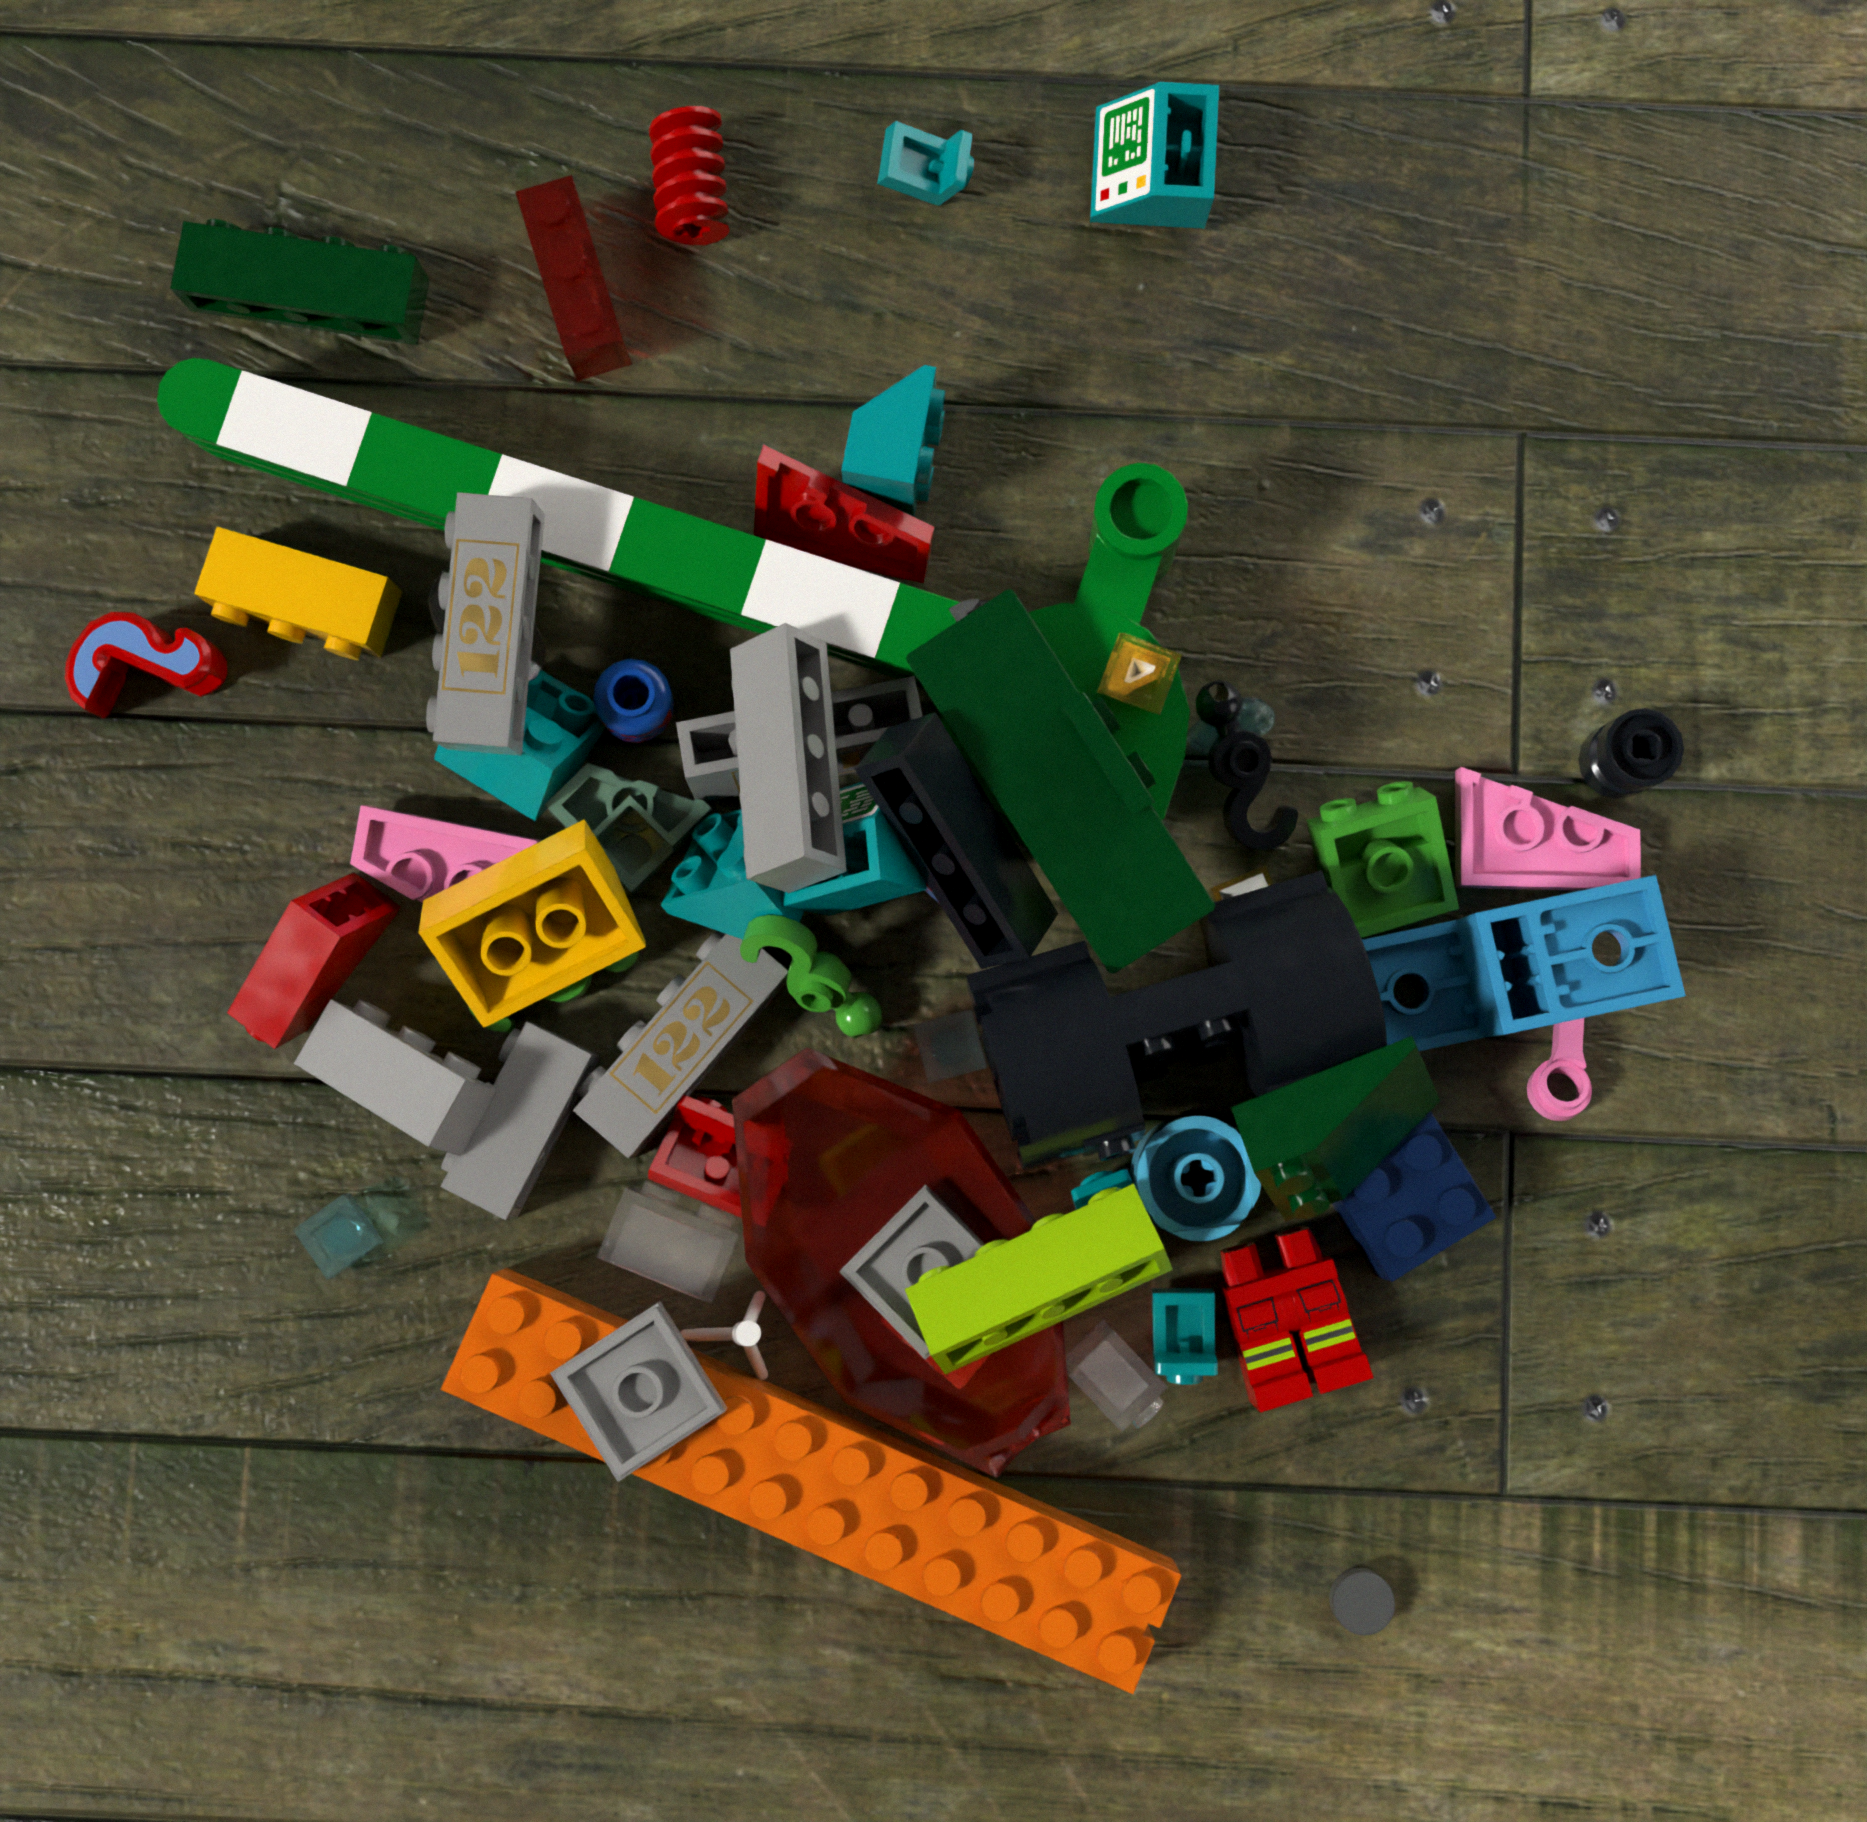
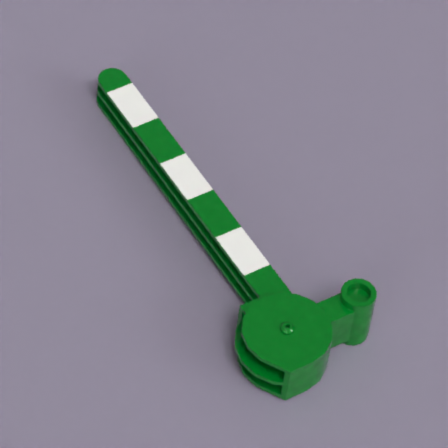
M191 358L180 361L165 373L159 383L157 402L160 414L168 425L216 458L445 532V521L448 512L455 511L457 492L532 498L545 513L541 564L760 635L787 623L827 643V655L830 658L895 679L915 676L916 685L924 688L906 660L907 655L956 623L949 608L961 602L209 359ZM1137 462L1120 467L1109 475L1096 494L1088 548L1090 557L1074 604L1059 603L1030 611L1028 614L1035 622L1079 693L1085 692L1091 702L1101 697L1115 716L1121 730L1112 736L1126 757L1136 751L1151 772L1156 784L1147 790L1155 801L1151 805L1163 821L1185 757L1190 708L1178 666L1152 633L1140 626L1153 585L1166 575L1174 561L1186 525L1188 502L1184 488L1172 473L1156 464ZM1122 641L1168 658L1162 676L1123 695L1105 689ZM942 716L941 722L1015 842L1027 848Z

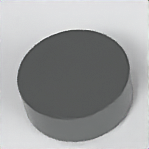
M1352 1568L1341 1573L1331 1586L1329 1594L1331 1610L1340 1624L1348 1631L1357 1635H1372L1383 1630L1391 1621L1395 1610L1394 1595L1390 1586L1376 1572L1367 1568Z

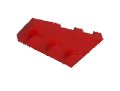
M763 444L757 461L754 536L850 567L924 583L929 566L934 526Z

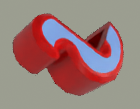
M110 612L89 622L73 643L65 667V681L71 699L84 710L103 719L110 714L125 683L129 666L200 697L211 694L219 689L227 676V660L223 652L215 644L188 628H178L175 631V641H173L166 631L132 612Z

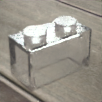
M645 1180L642 1189L635 1186L625 1188L596 1258L709 1304L713 1303L719 1295L744 1233L743 1230L732 1226L735 1216L705 1203H701L698 1212L675 1203L679 1195L678 1192Z
M1104 1319L1060 1360L1068 1376L1121 1432L1131 1423L1136 1428L1142 1427L1156 1415L1164 1404V1401L1159 1396L1168 1387Z

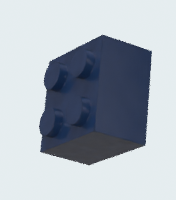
M1431 1111L1345 1199L1332 1203L1375 1276L1391 1282L1497 1218Z

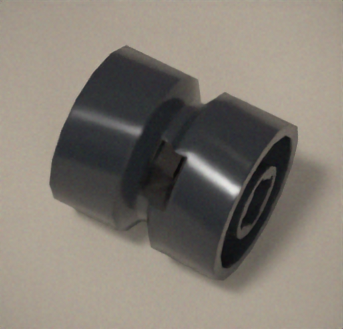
M1647 708L1630 710L1589 734L1581 745L1578 758L1581 775L1587 785L1601 796L1619 799L1636 795L1673 776L1681 765L1683 757L1682 734L1675 723L1659 711Z

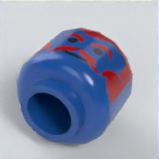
M626 659L613 663L601 673L595 684L593 702L599 720L612 736L624 742L641 743L654 739L666 729L673 716L674 700L668 680L658 667L645 660ZM638 699H642L646 703L644 705L639 704ZM632 700V704L626 708L627 703Z

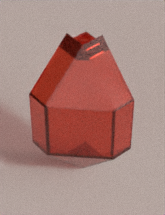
M807 1047L732 1099L746 1263L844 1403L996 1478L1034 1440L1071 1425L1063 1321L945 1375L931 1355L925 1360L839 1272L925 1184L985 1244L1000 1239L1010 1241L1031 1231L1032 1226L1037 1220L960 1110Z

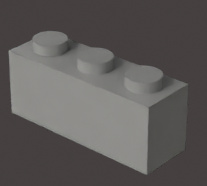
M330 999L294 1064L424 1145L461 1156L497 1090L476 1079L482 1069L451 1052L447 1053L445 1059L431 1052L436 1044L434 1040L405 1025L402 1026L400 1032H397L387 1026L392 1016L366 1001L359 999L353 1008Z
M526 1021L522 1031L517 1028L513 1029L504 1042L498 1060L505 1064L494 1085L488 1082L485 1083L497 1090L462 1155L446 1153L441 1169L448 1173L440 1187L504 1220L517 1218L580 1098L576 1093L578 1088L594 1071L601 1056L536 1023Z

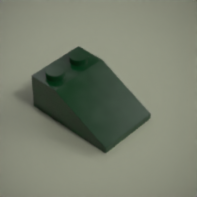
M1410 1036L1231 1107L1254 1174L1284 1220L1288 1221L1293 1218L1309 1219L1324 1213L1330 1204L1345 1199L1440 1102V1099L1415 1041Z

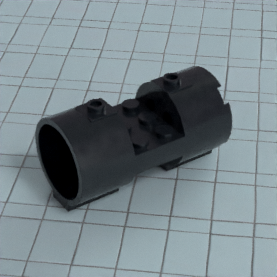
M1322 870L1214 902V910L1199 919L1204 935L1209 968L1109 997L1102 976L1094 960L1090 957L1085 940L1036 954L1028 959L1002 964L966 975L967 988L977 1024L981 1025L983 1032L981 1035L987 1062L1012 1142L1017 1140L1019 1148L1017 1155L1023 1171L1079 1154H1083L1084 1157L1098 1153L1100 1161H1107L1136 1151L1134 1142L1143 1139L1146 1131L1136 1084L1155 1080L1168 1074L1167 1065L1186 1059H1190L1193 1067L1209 1064L1226 1056L1224 1048L1232 1046L1248 1085L1253 1093L1259 1097L1387 1046L1384 1013L1367 952L1349 911L1337 893L1327 886Z

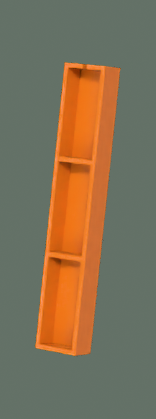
M509 1268L492 1273L440 1390L605 1462L550 1373L629 1321ZM690 1348L728 1408L725 1412L631 1474L1134 1694L1155 1642L1148 1624L1157 1628L1161 1627L1182 1576L1172 1558Z

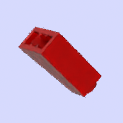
M355 872L291 900L227 1014L245 1026L246 1031L253 1038L267 1043L274 1049L305 1033L388 927L401 907Z

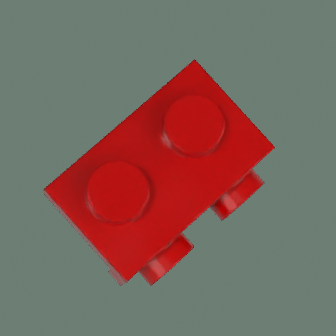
M683 1095L676 1104L674 1118L649 1168L647 1179L760 1225L788 1162L793 1141L785 1137L779 1128L761 1120L749 1122L728 1113L722 1104L706 1097L694 1099Z

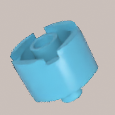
M1180 1116L1158 1124L1139 1141L1131 1161L1130 1177L1152 1223L1158 1228L1182 1239L1209 1241L1230 1234L1248 1216L1260 1195L1261 1183L1254 1174L1240 1133L1229 1124L1213 1117ZM1193 1160L1196 1168L1205 1169L1208 1174L1207 1180L1198 1183V1192L1194 1194L1191 1186L1181 1184V1174L1189 1171V1162Z

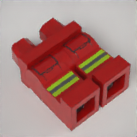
M1305 1225L1275 1234L1283 1264L1268 1269H1262L1258 1252L1253 1242L1241 1243L1221 1250L1225 1282L1218 1283V1287L1225 1304L1249 1402L1260 1413L1313 1397L1311 1387L1320 1394H1324L1374 1378L1367 1356L1361 1350L1353 1327L1347 1302L1337 1278L1338 1274L1334 1260L1321 1253L1310 1228ZM1291 1333L1294 1334L1295 1341H1296V1344H1297V1347H1298V1351H1299V1354H1300V1357H1301V1361H1302L1304 1370L1302 1369L1301 1362H1300V1359H1299V1356H1298V1352H1297V1349H1296V1346H1295V1342H1294V1339H1293V1336H1292Z

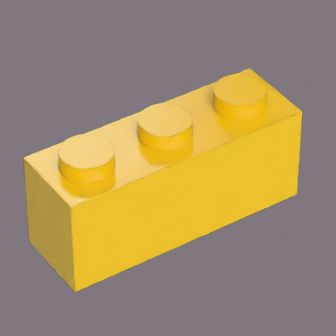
M217 526L194 594L213 607L211 615L217 619L241 627H246L249 619L269 624L267 632L279 638L302 644L305 635L326 641L324 649L348 659L359 660L361 652L381 658L402 591L387 576Z

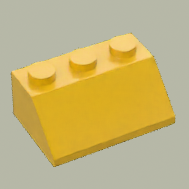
M585 819L423 900L418 932L483 1028L646 947V941L617 872Z

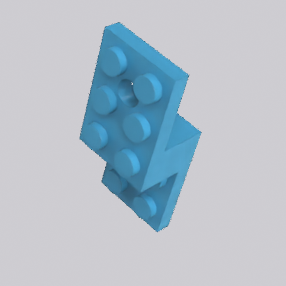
M1656 875L1477 912L1453 921L1362 940L1381 999L1387 1045L1412 1036L1419 1051L1484 1037L1506 1035L1686 996ZM1600 932L1612 934L1620 944L1621 954L1619 960L1613 966L1601 964L1593 955L1592 944L1594 938ZM1402 975L1414 976L1422 984L1424 991L1423 999L1414 1009L1401 1006L1394 997L1393 988L1395 982Z

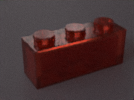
M566 176L516 191L517 200L563 350L576 380L580 381L633 365L573 176Z

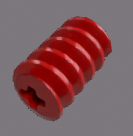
M704 106L674 108L657 116L652 120L649 127V136L653 144L650 155L652 164L655 166L652 172V180L656 188L653 198L655 208L658 211L655 217V225L657 231L664 238L676 243L704 246L724 239L730 232L729 225L718 221L725 218L728 214L727 203L719 199V197L726 193L727 186L725 180L717 176L725 170L724 158L716 154L720 152L724 145L722 136L715 132L722 125L721 115L712 108Z

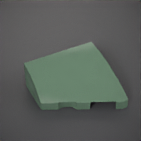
M589 763L545 804L549 812L565 828L585 819L613 864L620 882L633 895L666 864L690 838L695 827L712 812L711 807L703 800L697 798L691 800L660 790L657 785L641 780H629L615 775L613 771Z

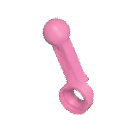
M1584 1018L1553 1024L1551 1057L1548 1061L1542 1063L1528 1080V1099L1532 1107L1547 1119L1554 1121L1570 1120L1582 1112L1591 1100L1592 1085L1589 1076L1584 1071L1587 1067L1583 1054ZM1560 1073L1569 1077L1576 1086L1575 1100L1566 1102L1555 1098L1547 1086L1548 1075Z

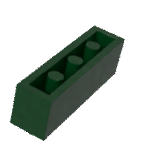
M208 219L206 224L183 221L170 289L192 312L418 346L430 279L417 257L410 251L398 246L381 245L378 250L356 247L350 241L339 237L325 236L319 242L299 239L295 234L279 228H265L263 233L242 230L237 225L228 221Z

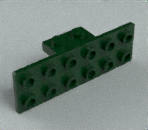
M1012 589L1003 591L907 655L906 660L1109 973H1117L1214 910V901L1151 805L1155 801L1147 789L1156 784L1151 772L1136 751L1127 757L1112 736L1121 730V727L1105 701L1099 697L1091 702L1085 692L1079 693Z

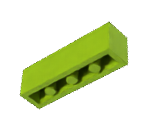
M1133 1183L1122 1189L1112 1187L1102 1190L1090 1198L1088 1205L1066 1215L1062 1213L1048 1215L1037 1221L1032 1226L1031 1231L1010 1241L1000 1239L989 1242L976 1251L975 1257L953 1267L944 1265L925 1272L919 1278L918 1283L905 1288V1292L930 1355L946 1375L1172 1271L1173 1268Z

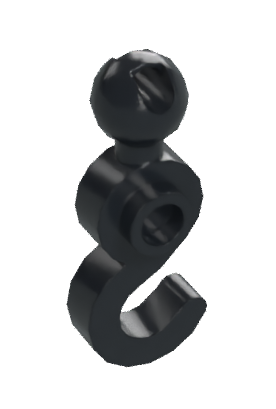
M1210 681L1200 689L1195 704L1196 712L1201 720L1207 725L1215 727L1218 737H1216L1209 749L1207 758L1209 770L1215 780L1224 786L1233 788L1224 804L1223 819L1225 828L1232 839L1245 847L1258 850L1277 848L1287 841L1295 830L1298 811L1294 807L1280 805L1267 827L1256 831L1250 826L1247 819L1248 808L1262 790L1270 772L1272 763L1271 750L1266 740L1259 734L1241 729L1237 718L1243 707L1242 695L1237 688L1228 681ZM1216 684L1217 694L1213 698L1209 689Z

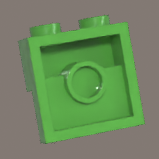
M1401 781L1384 785L1377 789L1378 799L1356 805L1355 799L1352 798L1327 802L1319 808L1321 816L1306 820L1317 870H1322L1327 886L1333 889L1345 904L1361 938L1459 909L1436 797L1421 787L1413 788L1412 782Z

